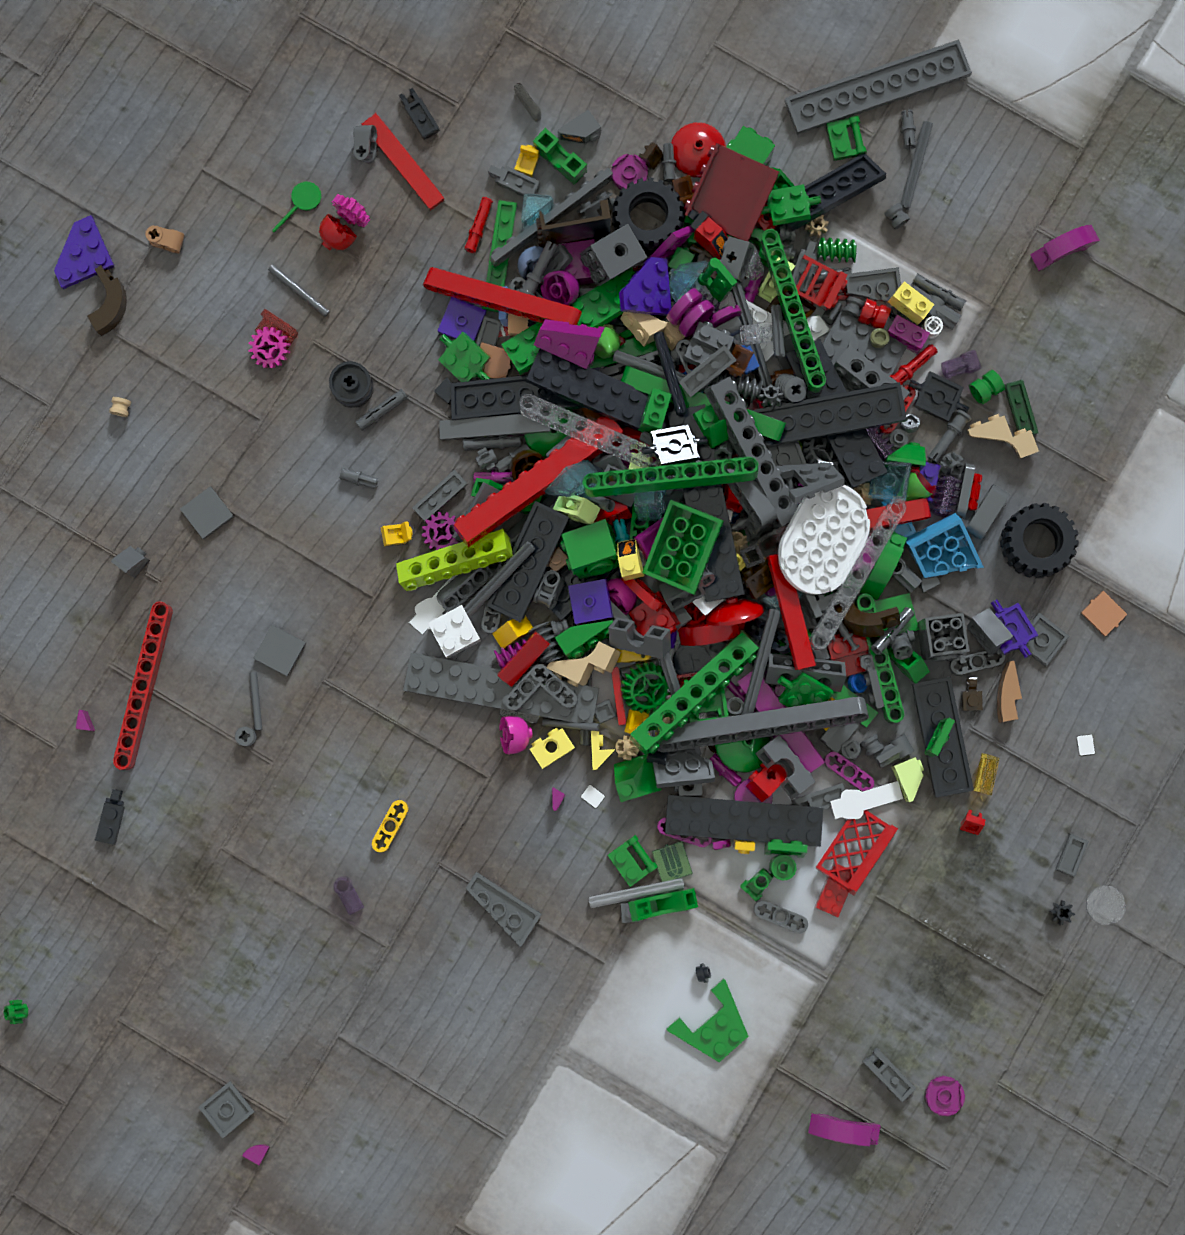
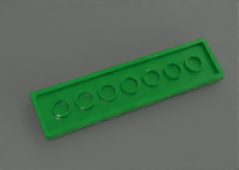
M632 267L577 298L570 305L582 312L577 324L578 326L584 324L587 327H602L623 314L620 311L619 292L630 282L629 280L635 274ZM537 322L501 344L520 375L530 370L540 349L534 346V343L543 323Z

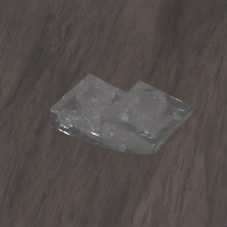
M772 322L739 326L742 346L773 341Z

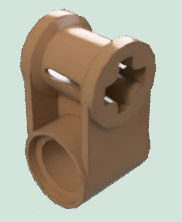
M150 226L146 230V238L152 246L172 253H180L185 236L182 232L158 226Z

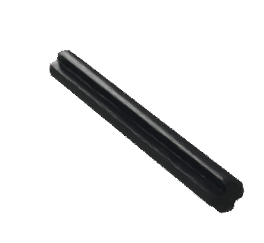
M662 331L656 332L654 334V341L676 415L684 416L687 414V409L665 335Z

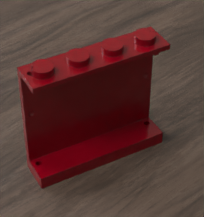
M716 143L715 146H711L707 156L710 157L708 163H704L699 174L702 177L700 181H696L693 186L692 192L694 195L692 199H688L685 204V215L688 216L692 209L696 210L699 214L702 211H706L725 233L749 242L780 172Z

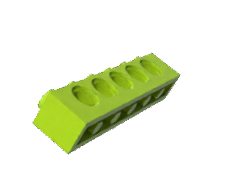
M504 529L487 534L469 548L464 542L396 563L399 584L406 591H412L424 585H432L443 579H450L462 573H469L474 569L485 568L490 564L506 561L513 556L510 537Z

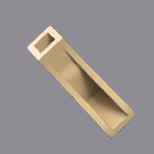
M623 312L620 318L643 346L654 341V334L660 331L664 333L668 348L671 351L676 349L679 341L690 340L692 337L691 335L685 338L678 330L679 325L673 326L670 322L662 321L650 314Z
M999 414L989 417V422L981 424V421L970 425L971 429L967 430L970 437L1003 441L1010 444L1015 449L1019 459L1039 452L1031 430L1026 432L1025 428L1014 432L1015 436L1012 437L1005 416L1000 417Z
M598 642L596 648L587 657L552 661L548 664L547 668L559 679H562L563 676L568 678L567 683L578 687L580 684L584 686L587 684L593 669L603 674L605 671L612 673L621 652Z

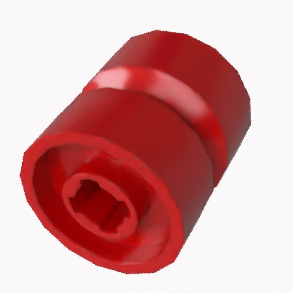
M867 298L858 322L865 325L871 323L873 328L883 329L891 312V307L883 304L878 306L877 302Z

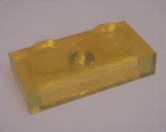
M981 753L974 786L975 792L992 796L1000 758Z

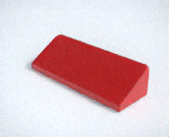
M535 631L499 671L497 676L512 687L550 643Z

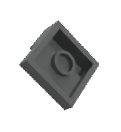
M699 321L683 360L698 366L723 345L730 350L734 337L727 330L722 329L719 331L713 328V324L704 321L702 323Z

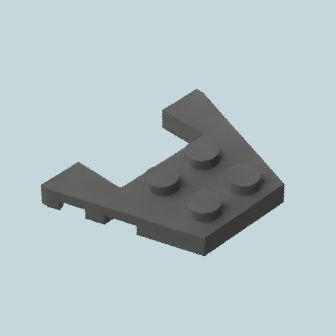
M831 463L776 466L781 471L782 479L796 477L803 486L789 490V498L794 504L801 503V499L808 497V499L814 498L815 493L822 490L826 493L844 486V477Z

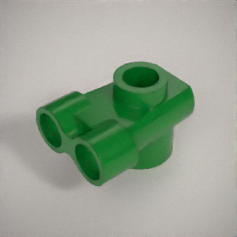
M762 868L749 881L746 879L740 887L753 900L758 902L763 896L762 892L768 887L774 877L765 868ZM760 876H763L766 878V880L764 882H760L758 878Z

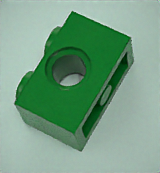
M655 388L652 389L648 396L638 431L651 433V431L662 429L671 398L670 393Z

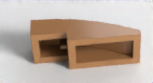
M1014 661L1006 663L999 682L997 694L999 723L1018 719L1015 700L1022 699Z

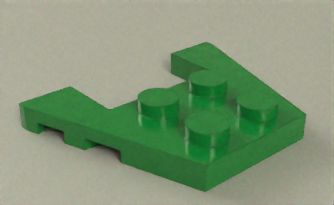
M724 978L710 989L723 1004V1007L699 1028L692 1032L680 1017L666 1028L668 1032L717 1062L723 1060L749 1037Z

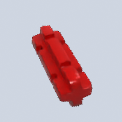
M974 473L967 510L975 511L977 509L981 488L980 483L982 482L981 474Z

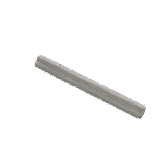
M680 878L589 897V904L591 908L679 891L684 889V883Z

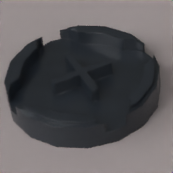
M682 645L675 651L673 656V666L676 674L688 681L711 661L708 650L702 645Z

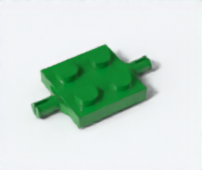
M804 184L772 190L767 206L764 207L761 215L769 213L773 226L811 219L810 205L821 204L820 196L809 198Z
M462 332L453 341L445 334L440 337L439 340L447 348L438 360L460 382L471 381L477 376L481 380L490 379L483 372V369L491 357L465 332Z
M804 672L792 681L787 680L783 676L777 681L778 684L785 687V691L778 699L786 707L827 702L834 695L831 688Z

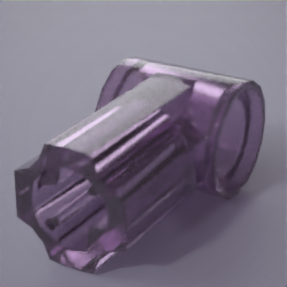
M976 350L965 352L957 358L941 363V370L946 379L963 373L970 374L982 368Z
M341 876L336 879L334 890L338 893L348 914L351 915L364 908L352 880L347 876ZM340 880H345L348 883L347 890H340L338 888Z

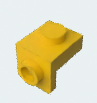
M521 145L514 170L533 177L539 159V150L532 145Z
M408 521L402 524L381 527L384 546L406 544L412 540V528L409 526Z
M629 709L624 732L632 733L649 717V714Z
M734 840L733 847L735 850H738V853L750 854V851H755V842Z

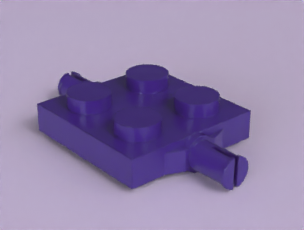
M998 599L995 602H991L996 611L995 615L1013 635L1012 639L1000 646L1002 653L1006 655L1013 650L1020 649L1024 658L1031 656L1032 653L1026 645L1029 641L1037 638L1038 633L1019 603L1003 609Z

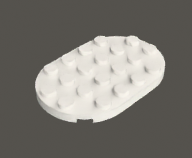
M844 485L826 493L823 490L817 492L815 497L808 499V497L803 498L780 540L778 560L784 577L797 590L807 594H823L832 591L845 581L868 538L870 530V519H868L865 509L867 506L861 496L852 488Z

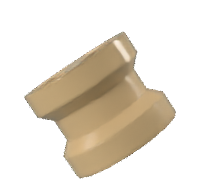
M112 397L113 405L109 409V413L128 417L129 412L127 410L131 405V401Z

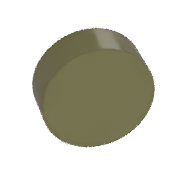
M882 328L875 329L869 338L871 345L875 348L885 347L890 339L889 333Z

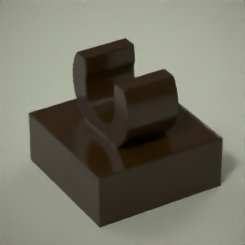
M651 142L649 146H644L646 151L643 154L639 153V157L644 160L648 168L654 170L663 158V152L656 143Z

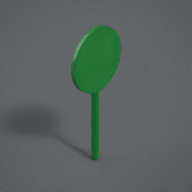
M301 182L293 188L291 198L295 206L272 229L273 233L298 208L301 210H312L319 205L321 191L317 185L312 182Z

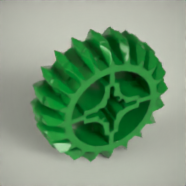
M643 662L641 666L639 663H636L635 670L631 667L630 674L624 673L627 680H621V683L625 685L621 687V691L624 692L622 698L626 700L625 704L631 706L632 710L635 711L637 709L640 713L645 711L649 714L651 709L655 712L657 706L660 707L663 701L666 702L668 700L666 695L669 696L671 694L660 665L656 666L654 662L650 664ZM654 674L657 675L658 678L655 680H648V678L645 675ZM646 683L649 685L647 692L644 690L646 689ZM645 696L647 701H638L635 697Z

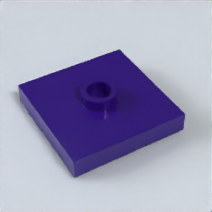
M451 297L438 328V333L456 339L462 332H465L475 342L487 311Z
M607 579L568 586L575 624L613 617Z

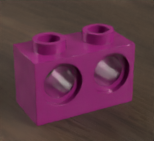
M896 315L887 331L889 337L891 336L903 345H907L906 349L917 355L930 332L899 315Z

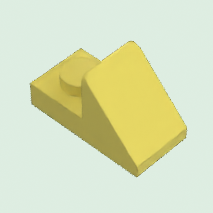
M591 731L592 768L597 770L615 749L600 750L599 746H603V735H599V731Z

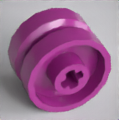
M696 288L684 294L671 308L666 317L673 326L679 325L678 330L685 338L693 335L699 321L703 323L709 319L715 310V306L709 300L702 301L703 295Z

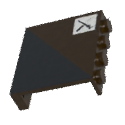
M608 200L600 201V214L597 217L546 226L542 211H539V218L536 219L538 245L544 248L548 240L552 242L549 248L551 250L553 244L560 245L594 239L596 243L608 236L611 228Z

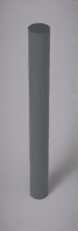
M270 265L268 270L319 313L324 317L330 313L328 309L276 266Z

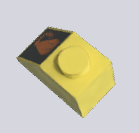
M631 539L618 542V561L622 578L624 580H631L643 577V567L636 540Z

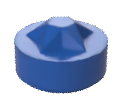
M854 674L849 677L848 688L850 691L862 693L867 689L862 674Z

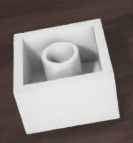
M462 605L428 623L447 659L481 641Z

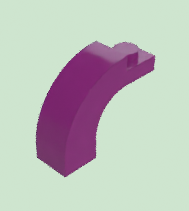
M1084 225L1054 238L1030 255L1038 271H1042L1074 252L1088 249L1100 240L1092 225Z
M811 1113L808 1133L837 1142L870 1146L878 1145L881 1125L848 1121L826 1114Z

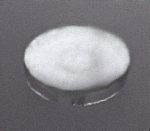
M1099 886L1088 894L1086 910L1093 921L1105 925L1114 924L1123 917L1126 911L1125 899L1118 889L1112 886Z

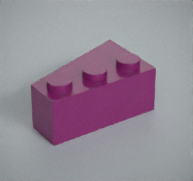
M545 319L538 332L534 346L587 369L605 327L593 328L587 327L584 324L578 326L571 325L569 322Z

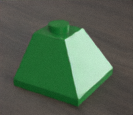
M915 442L905 444L887 456L883 464L890 469L908 471L907 468L911 466L920 467L919 470L921 471L926 466L925 447Z
M647 755L614 764L615 785L620 802L662 790V788L656 787L653 763L647 762Z

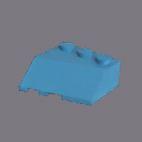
M956 513L907 537L905 542L924 578L945 575L948 572L967 571V569L984 568L962 519Z

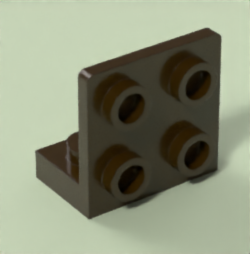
M753 554L747 558L749 564L740 572L742 582H744L751 597L757 599L771 589L774 584L767 556Z

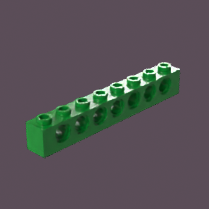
M742 632L630 733V740L645 756L650 752L651 754L656 752L660 747L659 744L664 739L666 741L669 740L674 734L673 731L678 726L680 728L688 722V717L692 713L696 715L702 709L701 705L705 701L710 702L717 695L716 691L727 687L734 675L736 677L739 676L747 663L751 664L756 660L759 647ZM739 654L742 656V659L736 660L733 658V655ZM724 666L727 667L729 671L723 673L719 670V668ZM712 679L715 684L707 685L705 680ZM698 692L701 697L694 698L691 696V693ZM683 704L687 709L680 711L677 709V706ZM669 717L673 722L666 724L663 722V719ZM651 730H656L659 733V735L656 737H652L648 734V732Z

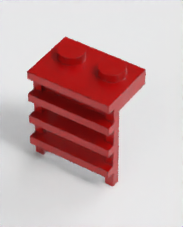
M803 255L802 258L808 261L796 284L799 296L822 307L824 310H828L831 307L834 308L839 299L837 297L839 291L843 290L848 282L846 280L847 274L842 271L836 272L818 261ZM814 264L818 268L805 293H802L799 289L811 265ZM823 269L828 273L815 298H812L809 294Z

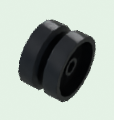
M354 361L343 362L337 365L330 374L329 387L335 399L341 405L357 408L366 404L371 398L374 391L373 381L367 369L360 363Z

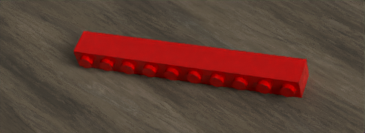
M604 416L598 418L592 427L584 428L579 433V436L575 439L570 438L567 440L562 448L553 450L548 458L537 461L533 465L534 468L528 472L523 471L517 480L506 483L500 492L489 495L486 499L487 501L481 505H475L466 516L461 515L453 524L454 530L468 548L586 465L587 462H590L623 438V430L616 421Z

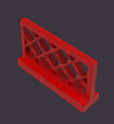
M867 810L863 811L866 823L856 824L855 819H848L815 867L846 888L853 896H855L898 830L892 824L891 826ZM879 824L884 830L881 834L873 835L871 825ZM868 826L870 836L859 837L857 827ZM854 828L856 838L846 840L845 830ZM871 839L872 848L862 851L860 841ZM857 841L859 851L849 853L847 843ZM844 844L846 854L835 855V845ZM860 855L862 863L852 866L850 856ZM847 857L849 867L838 869L836 859ZM833 859L835 870L828 871L822 867L826 860ZM850 870L851 879L848 884L841 880L839 872Z

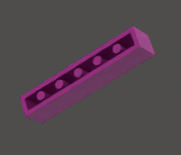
M753 670L737 681L739 684L737 688L743 696L747 694ZM763 677L754 711L762 712L786 708L779 702L778 696L771 686L765 683ZM804 731L780 735L810 773L825 763V760Z

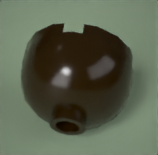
M531 449L518 452L510 462V474L513 481L517 480L523 471L528 472L534 468L533 465L537 461L545 460V458L539 452Z

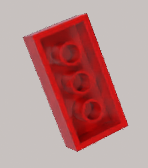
M834 862L830 870H835ZM837 864V865H838V869H840V868H846V867H844V866H842V865ZM850 870L839 872L841 880L848 884L851 879ZM827 876L815 908L839 917L849 894L848 890Z

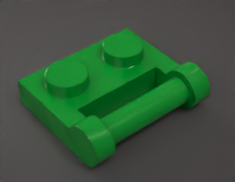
M858 116L826 124L834 161L857 157L867 153L862 141L859 127L860 119ZM852 126L856 149H851L847 127Z
M711 258L705 272L698 277V283L706 286L712 297L719 303L726 299L737 284L736 279L717 258ZM716 271L718 275L712 280L710 276Z
M636 835L608 854V857L630 887L658 867L642 848ZM632 845L647 868L641 870L627 850L629 846Z
M773 839L771 842L765 843L764 855L783 854L804 858L807 854V845H802L803 842L791 841V844L783 843V840Z

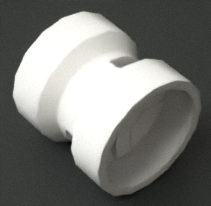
M935 316L929 317L921 328L930 332L927 339H935L943 329V323L940 318Z

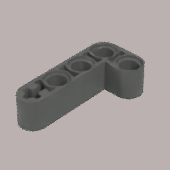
M727 469L725 472H727V473H733L734 470H733V469ZM755 479L746 482L727 483L749 516L746 520V527L752 535L755 536L772 526L777 519L776 510Z

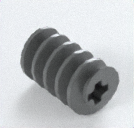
M726 370L723 379L730 377L736 383L739 395H743L744 401L748 397H750V403H753L755 399L758 400L763 381L756 385V379L754 378L749 383L748 376L742 381V376L736 378L730 374L727 376Z
M788 373L781 374L776 378L774 386L776 388L780 387L779 393H783V398L792 402H799L805 398L806 384L801 378Z
M550 622L539 624L528 631L529 635L536 631L550 643L540 655L543 656L539 660L540 663L549 664L552 661H558L563 658V656H557L561 650L554 649L558 642L551 641L555 635H549V632L553 629L552 627H546V625Z

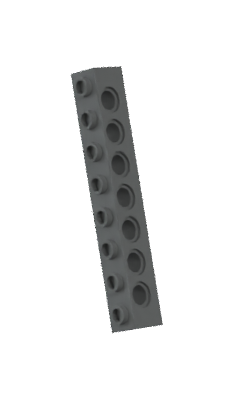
M728 377L706 388L704 392L718 419L721 421L725 418L728 439L739 458L753 457L758 461V476L755 481L776 510L777 519L773 523L774 528L783 527L790 523L798 508V504H794L789 498L790 489L784 483L780 469L775 466L772 460V453L766 448L762 434L757 431L755 420L749 415L746 403L737 391L736 383ZM725 395L730 399L729 404L725 402ZM734 413L739 417L738 422L734 419ZM743 430L747 432V439L743 437ZM752 448L756 450V456H753ZM761 465L765 468L764 474L761 472ZM747 467L749 471L754 470L752 467ZM770 482L774 485L773 491L769 487ZM779 499L783 503L782 509L778 505Z

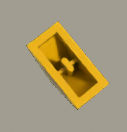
M525 615L523 622L511 619L492 633L500 647L505 649L508 645L529 634L528 631L533 626Z

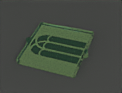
M682 841L671 845L666 844L665 847L652 851L662 882L680 879L681 877L693 874Z

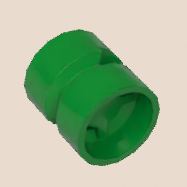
M990 370L982 376V380L977 379L969 384V390L974 399L983 405L991 400L992 395L997 396L1004 391L1005 385L1001 377L994 370Z
M776 855L769 863L771 875L779 880L791 879L797 870L794 859L787 855Z

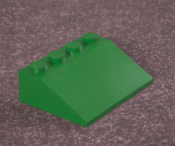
M670 500L642 573L695 595L722 527L723 520L678 501Z

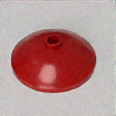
M700 122L683 126L675 133L671 141L676 168L685 175L698 178L702 177L699 173L703 164H707L710 159L707 155L711 146H715L718 143L726 147L724 138L716 128ZM701 143L702 147H697L696 144Z
M735 596L726 598L725 602L717 605L707 616L706 622L711 626L741 624L761 616L764 610L763 606L749 599H737Z

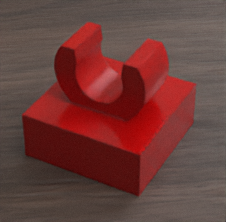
M969 810L961 822L960 830L979 835L985 826L986 819L982 818V813H979L977 817L971 815L972 810Z

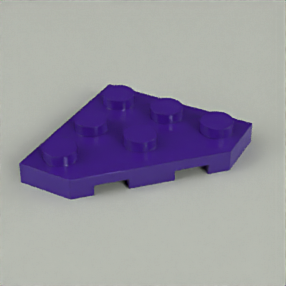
M92 215L74 222L56 264L54 272L62 289L98 275L95 268L102 266L105 270L115 267Z
M650 257L644 262L641 269L629 280L630 282L619 292L621 312L667 316L671 310L667 259Z

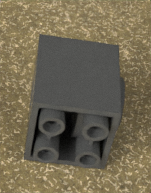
M629 224L590 245L580 253L583 265L588 267L591 272V279L598 286L603 285L647 258Z
M964 613L928 617L917 622L923 660L932 659V662L958 659L960 655L969 652Z

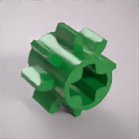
M22 1000L9 1001V1005L4 1007V1019L6 1021L10 1020V1024L13 1025L22 1024L23 1019L28 1017L27 1004H22Z

